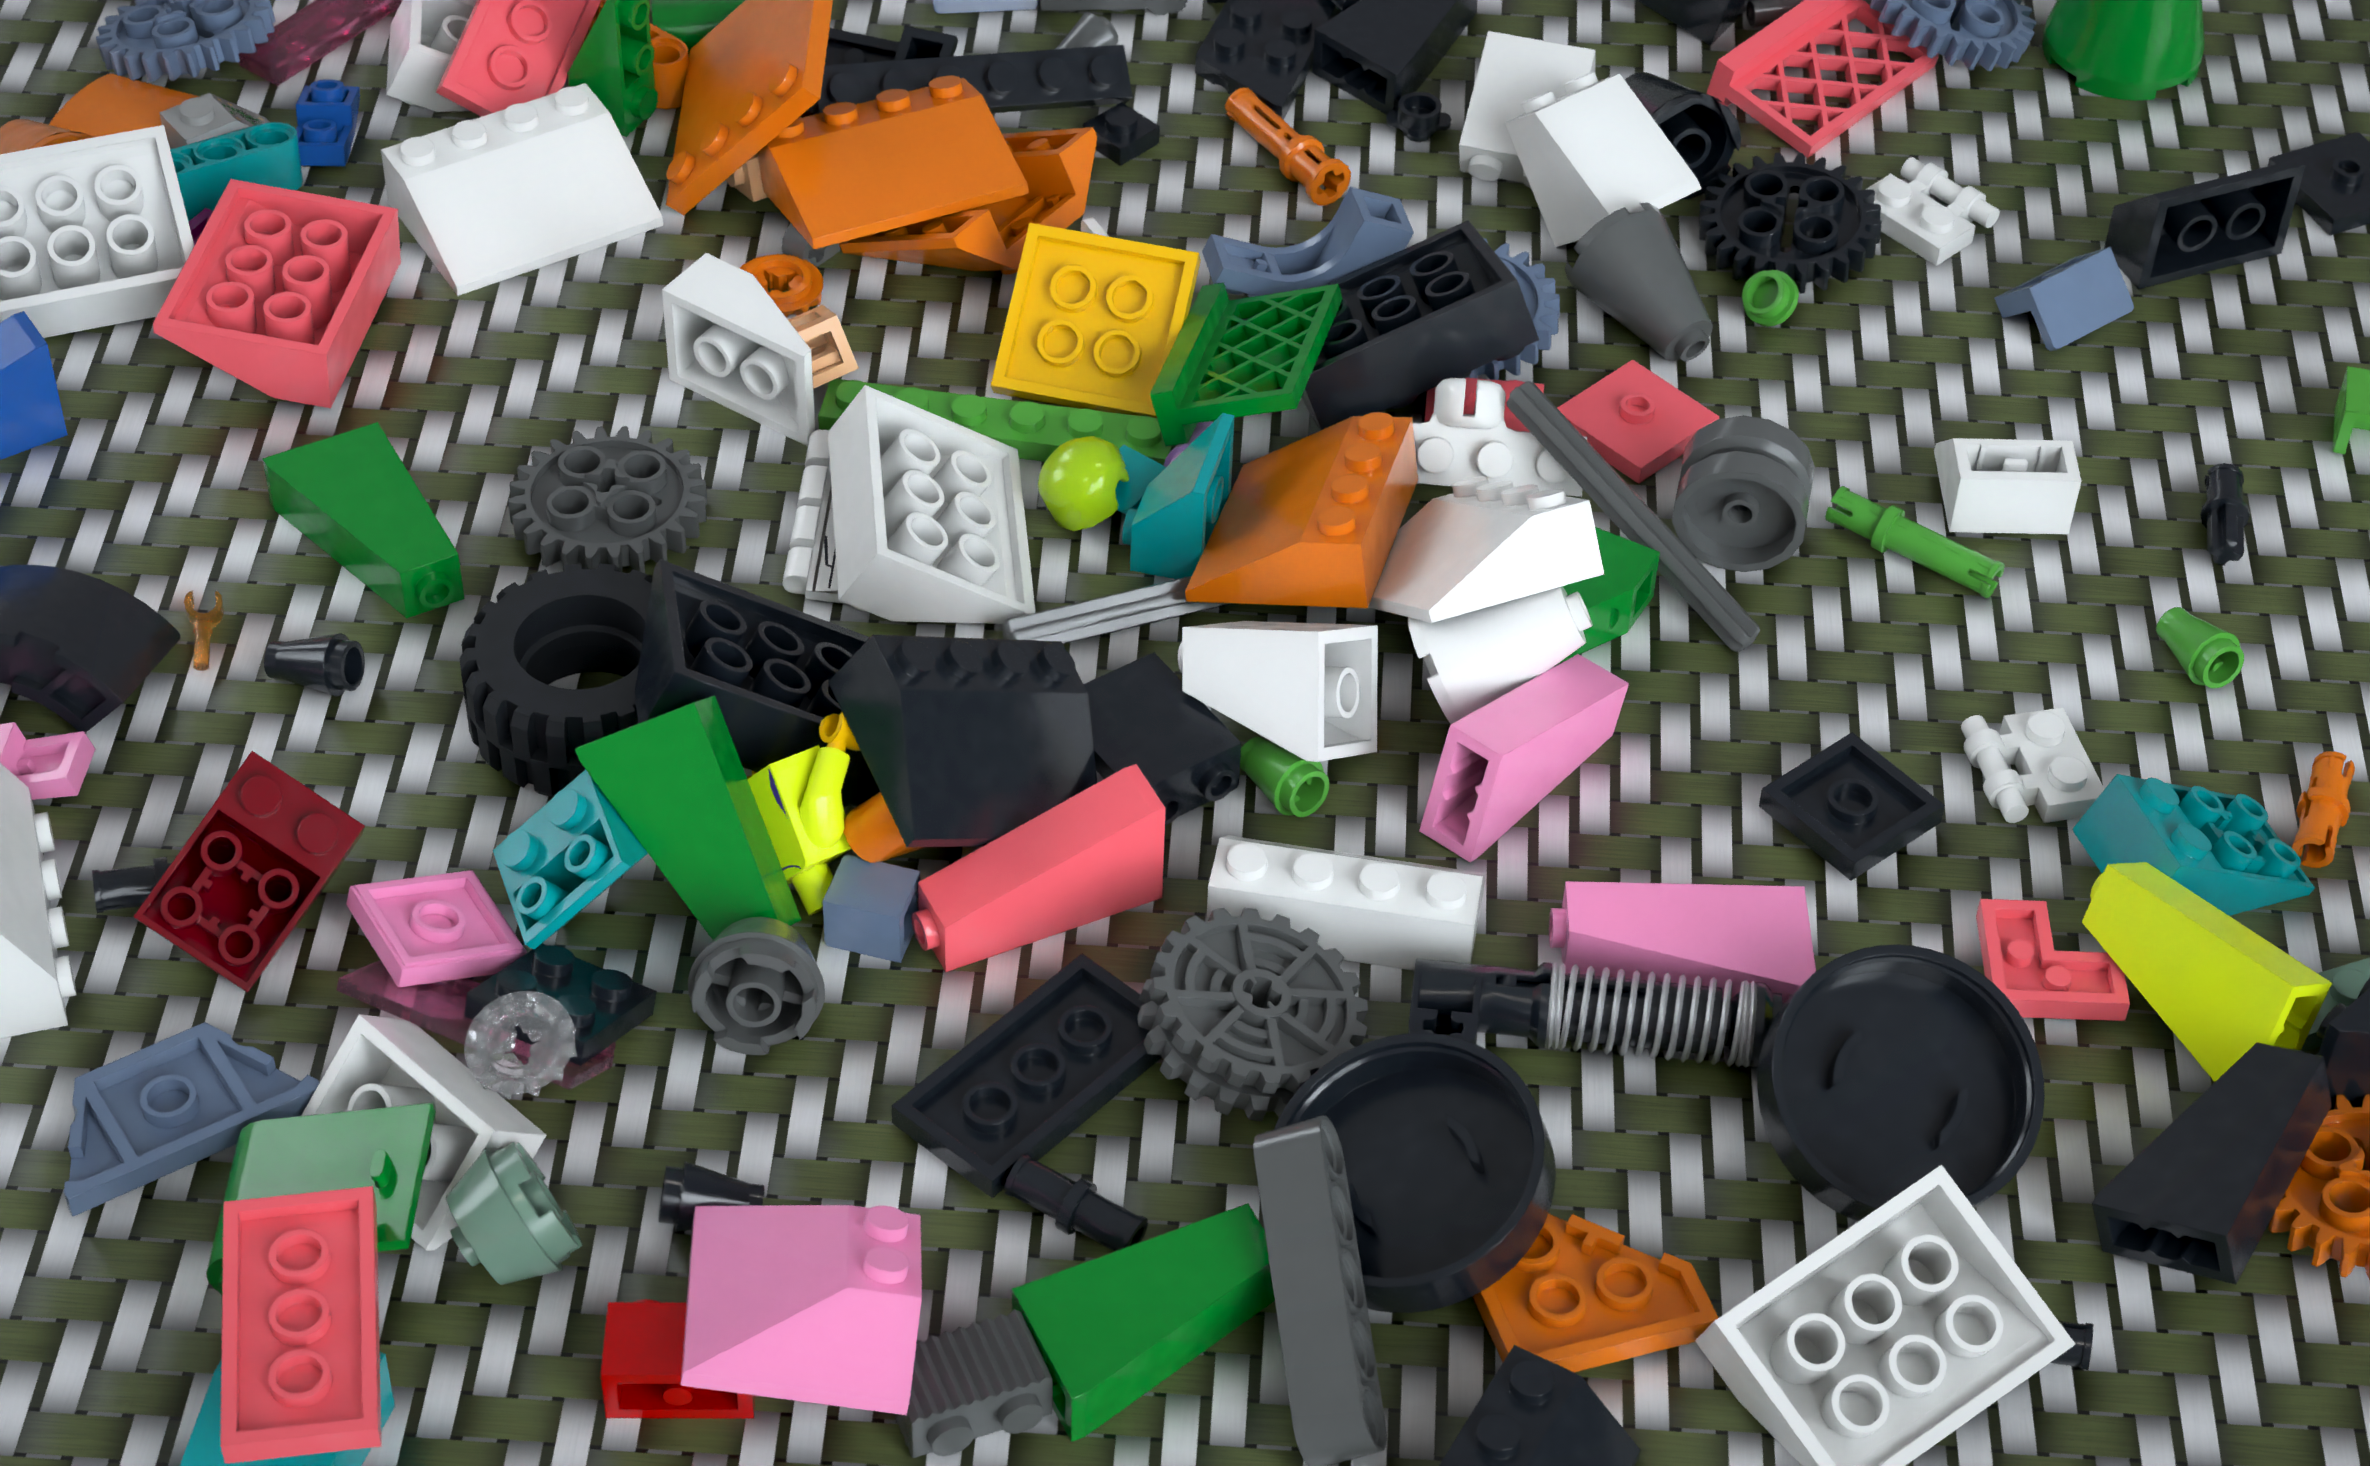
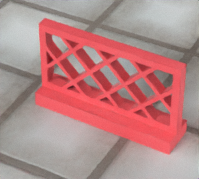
M1804 0L1718 59L1706 94L1721 100L1726 106L1734 103L1798 152L1803 153L1805 157L1809 158L1932 69L1937 62L1939 54L1929 58L1927 57V48L1921 45L1910 48L1908 46L1910 38L1906 35L1893 36L1891 32L1895 25L1879 22L1878 19L1881 12L1871 9L1870 5L1864 0ZM1856 18L1870 28L1873 33L1849 31L1848 23ZM1816 45L1840 46L1842 56L1818 54ZM1852 47L1874 49L1878 59L1854 57ZM1888 51L1903 52L1914 61L1912 63L1890 61ZM1786 66L1808 68L1810 79L1785 76L1784 68ZM1820 70L1845 72L1846 82L1822 80ZM1857 73L1881 76L1882 85L1858 83ZM1753 89L1776 91L1777 101L1761 100L1751 91ZM1788 92L1813 95L1814 105L1789 103ZM1825 96L1849 98L1850 108L1826 106ZM1792 119L1817 121L1818 131L1810 136L1796 126Z

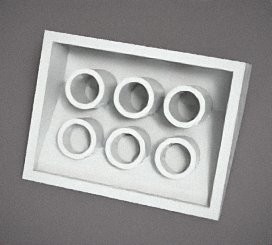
M586 83L575 87H566L556 93L532 101L513 104L504 110L473 120L461 121L455 126L421 137H412L402 143L381 149L389 205L392 208L398 209V217L457 296L663 226V217L610 112Z
M164 125L0 154V323L8 317L24 311L41 336L46 338L156 317L194 248Z
M864 385L828 431L838 600L851 605L857 610L867 611L887 620L897 622L1003 624L1007 619L1036 613L1018 449Z
M1475 477L1452 484V494L1433 498L1398 530L1369 608L1433 623L1603 575L1604 570L1590 500L1565 496L1564 489H1550L1539 492L1538 485L1513 487L1512 481L1489 483L1488 477Z
M1 763L0 1039L67 1026L64 998L77 995L69 955L58 957L57 948L69 946V939L62 906L51 908L50 900L62 898V891L55 859L44 860L43 856L45 852L55 851L48 812L35 814L29 787Z
M1942 1165L1716 1319L1695 1340L1736 1399L1802 1466H1906L2075 1345L2060 1322Z

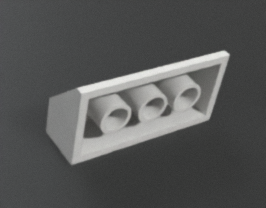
M1228 835L1219 838L1208 884L1207 922L1214 909L1225 908L1232 917H1240L1244 908L1257 909L1261 919L1272 921L1276 914L1290 918V927L1298 932L1310 928L1319 934L1317 944L1324 950L1336 948L1344 956L1343 960L1413 971L1415 970L1416 959L1471 964L1486 873Z

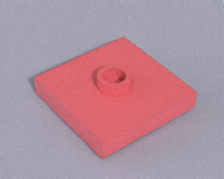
M1633 359L1557 408L1582 436L1587 437V441L1608 464L1638 484L1683 455L1685 446L1695 433L1719 419L1717 414Z

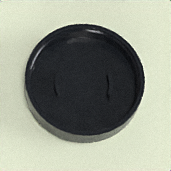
M1878 945L1862 948L1847 953L1816 971L1787 1000L1771 1023L1761 1049L1757 1073V1092L1761 1116L1772 1146L1791 1175L1816 1199L1834 1211L1856 1221L1862 1220L1940 1165L1944 1167L1975 1209L2002 1189L2023 1166L2034 1147L2043 1118L2045 1091L2041 1060L2029 1028L2015 1006L1993 982L1966 963L1932 949L1911 945Z
M1406 1033L1387 1036L1356 1046L1337 1056L1309 1077L1293 1095L1277 1121L1275 1129L1324 1115L1332 1122L1338 1134L1344 1155L1367 1308L1371 1310L1391 1313L1430 1311L1453 1305L1480 1293L1500 1280L1523 1258L1537 1239L1551 1208L1555 1190V1156L1551 1139L1531 1092L1517 1072L1504 1060L1491 1051L1461 1038L1433 1033Z

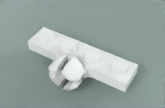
M1444 379L1435 389L1434 412L1430 420L1422 423L1413 422L1418 484L1452 486L1453 483L1461 480L1488 477L1489 483L1512 481L1513 487L1538 485L1539 492L1550 489H1564L1566 496L1582 497L1583 489L1531 432L1515 431L1506 427L1504 420L1506 393L1498 383L1488 380H1477L1474 415L1463 414L1466 379Z

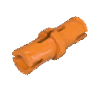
M2326 751L2314 759L2307 793L2304 791L2298 801L2296 812L2300 819V824L2292 849L2300 857L2305 845L2301 864L2310 868H2322L2328 866L2333 861L2339 828L2346 825L2351 807L2347 794L2355 772V766L2352 760L2345 763L2342 774L2344 761L2347 757L2343 753Z

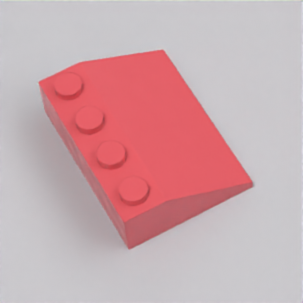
M230 179L153 322L154 333L272 398L331 408L401 263L398 209Z

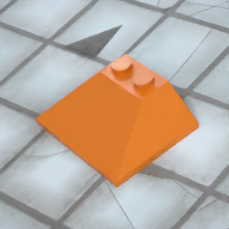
M1093 127L1002 134L1028 184L1029 194L841 242L839 246L842 253L970 271L1001 270L1004 275L1017 273L1029 223L1066 229L1085 213L1097 143L1096 132Z

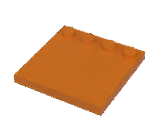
M745 0L690 49L674 155L666 173V178L670 180L666 200L667 206L684 216L820 100L833 0Z

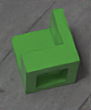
M2347 366L2334 409L2333 452L2345 454L2353 428L2370 431L2369 369Z

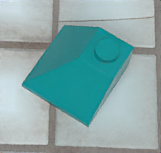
M1222 413L1146 487L1138 509L1129 508L1122 531V543L1131 545V571L1171 579L1193 575L1231 492L1234 415Z

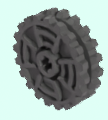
M1225 908L1214 909L1208 922L1195 915L1185 920L1181 933L1172 930L1165 938L1161 948L1163 952H1157L1151 968V979H1146L1139 1000L1145 1004L1141 1006L1137 1015L1138 1027L1151 1030L1148 1032L1143 1043L1148 1054L1162 1056L1164 1061L1160 1068L1161 1073L1168 1080L1181 1078L1187 1084L1184 1094L1195 1101L1203 1096L1214 1100L1215 1111L1229 1115L1233 1108H1239L1245 1111L1248 1120L1262 1121L1265 1113L1268 1111H1274L1280 1117L1293 1095L1309 1077L1337 1056L1362 1044L1367 1026L1361 1022L1368 1012L1367 1000L1354 996L1361 982L1356 973L1343 972L1340 968L1344 956L1336 948L1324 950L1317 944L1319 939L1318 933L1310 928L1302 932L1292 929L1290 927V918L1276 914L1272 921L1261 919L1258 910L1252 908H1244L1240 917H1232Z

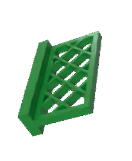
M1224 282L1202 286L1150 392L1165 446L1188 443L1197 423L1214 421L1222 413L1234 415L1235 418L1297 409L1343 300L1339 284L1229 300Z

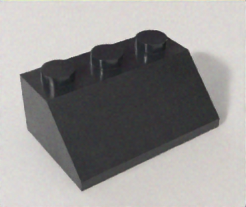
M2296 159L2115 205L2104 248L2111 247L2118 267L2137 289L2281 254L2306 165L2301 159Z
M1514 1345L1439 1466H1635L1639 1460L1641 1450L1581 1375Z

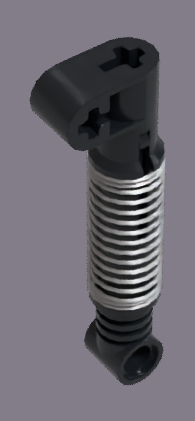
M1416 959L1408 1033L1436 1034V1028L1450 1030V1036L1477 1044L1478 1032L1529 1037L1536 1047H1546L1549 1049L1552 1046L1554 1050L1556 1048L1562 1050L1567 1041H1572V1048L1575 1052L1581 1048L1583 1042L1587 1043L1590 1053L1596 1050L1597 1044H1602L1603 1052L1606 1055L1612 1050L1614 1045L1617 1046L1618 1053L1621 1056L1627 1052L1628 1047H1633V1054L1636 1058L1642 1054L1645 1048L1648 1049L1651 1059L1658 1055L1659 1050H1663L1667 1061L1673 1057L1674 1051H1676L1682 1062L1688 1059L1690 1053H1694L1695 1061L1698 1064L1704 1060L1705 1054H1707L1713 1065L1719 1062L1724 1046V1059L1728 1066L1735 1063L1738 1068L1741 1065L1744 1068L1748 1066L1758 1068L1759 1057L1766 1034L1777 1013L1786 1002H1782V993H1773L1765 983H1755L1754 981L1749 983L1747 980L1741 982L1740 992L1732 997V981L1730 978L1725 982L1724 998H1722V988L1717 987L1715 977L1710 980L1709 986H1701L1702 979L1699 975L1695 978L1694 985L1686 984L1684 974L1679 977V983H1671V975L1669 973L1664 975L1663 982H1657L1656 974L1653 971L1649 973L1648 981L1640 980L1641 974L1638 970L1633 972L1632 979H1625V971L1622 968L1618 971L1617 978L1610 977V970L1607 967L1603 969L1602 976H1595V969L1592 965L1587 968L1586 975L1580 974L1577 964L1572 966L1571 973H1565L1566 966L1563 962L1560 965L1556 962L1554 964L1543 962L1535 970Z

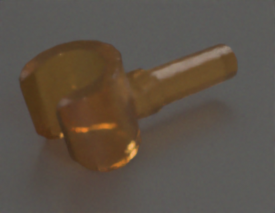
M193 590L189 591L184 599L187 618L194 625L193 667L199 671L209 669L211 634L213 627L220 623L224 615L222 596L218 591H215V607L208 613H198L193 609Z

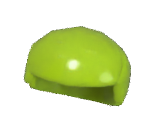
M1087 436L1068 440L1054 450L1041 468L1038 478V491L1058 526L1076 531L1094 527L1116 512L1119 506L1116 498V486L1120 480L1124 483L1128 482L1129 476L1125 469L1126 465L1122 454L1115 444L1095 436Z

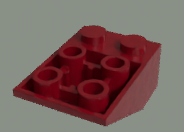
M251 751L133 918L248 993L363 834L365 825L254 751Z

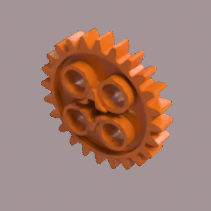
M2366 1094L2362 1107H2352L2343 1095H2337L2334 1110L2328 1111L2273 1214L2268 1229L2271 1233L2290 1231L2287 1249L2291 1252L2307 1246L2313 1248L2312 1265L2318 1267L2330 1258L2339 1261L2340 1276L2346 1278L2355 1266L2365 1267L2369 1280L2370 1094Z

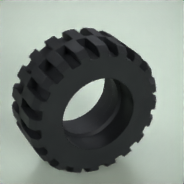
M581 563L563 565V571L548 574L545 569L530 574L527 583L519 586L513 582L502 589L496 596L497 603L488 601L474 617V623L467 629L461 644L463 654L460 657V668L469 732L473 743L480 748V755L492 768L497 771L502 770L505 778L523 788L529 783L534 785V791L538 794L554 797L585 770L578 759L575 748L638 724L635 686L652 577L634 569L629 574L620 572L616 565L600 563L598 569H582ZM584 672H606L624 676L608 685L590 689H564L549 685L563 677Z

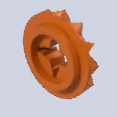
M772 254L752 259L740 267V269L754 275L786 318L791 314L800 315L807 312L809 307L821 304L823 290L822 274L814 264L805 259L802 260L792 255Z

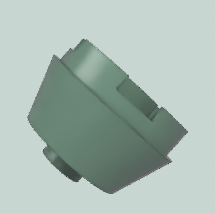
M513 1142L505 1148L501 1147L493 1153L485 1148L446 1196L448 1207L458 1225L450 1230L459 1250L472 1267L481 1262L500 1285L562 1271L561 1262L569 1258L573 1251L583 1246L566 1210L561 1211L554 1196L543 1181L546 1179L519 1142L517 1144Z

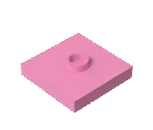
M472 870L359 884L349 888L346 905L398 988L496 974L527 953Z

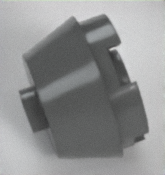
M767 917L746 918L728 926L699 954L691 967L688 978V992L692 1003V1010L694 1014L697 1012L699 1017L715 1032L713 1040L724 1048L747 1055L769 1054L771 1045L787 1042L796 1036L799 1037V1040L802 1039L820 1014L825 999L824 980L805 939L790 925Z

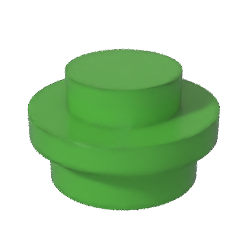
M1779 270L1761 271L1754 274L1746 282L1742 292L1745 313L1752 321L1765 327L1776 326L1787 320L1794 312L1799 297L1795 281Z

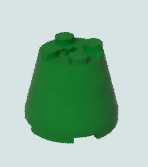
M2057 0L2047 17L2042 39L2043 54L2048 64L2058 63L2066 71L2076 76L2075 86L2085 91L2120 100L2155 99L2157 90L2167 89L2178 84L2187 87L2193 82L2199 72L2204 52L2202 0Z

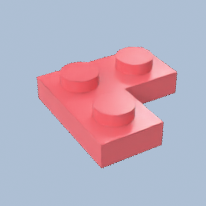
M1980 899L1976 920L1985 977L2008 997L2021 1017L2125 1021L2130 1006L2125 974L2107 952L2054 951L2046 901Z

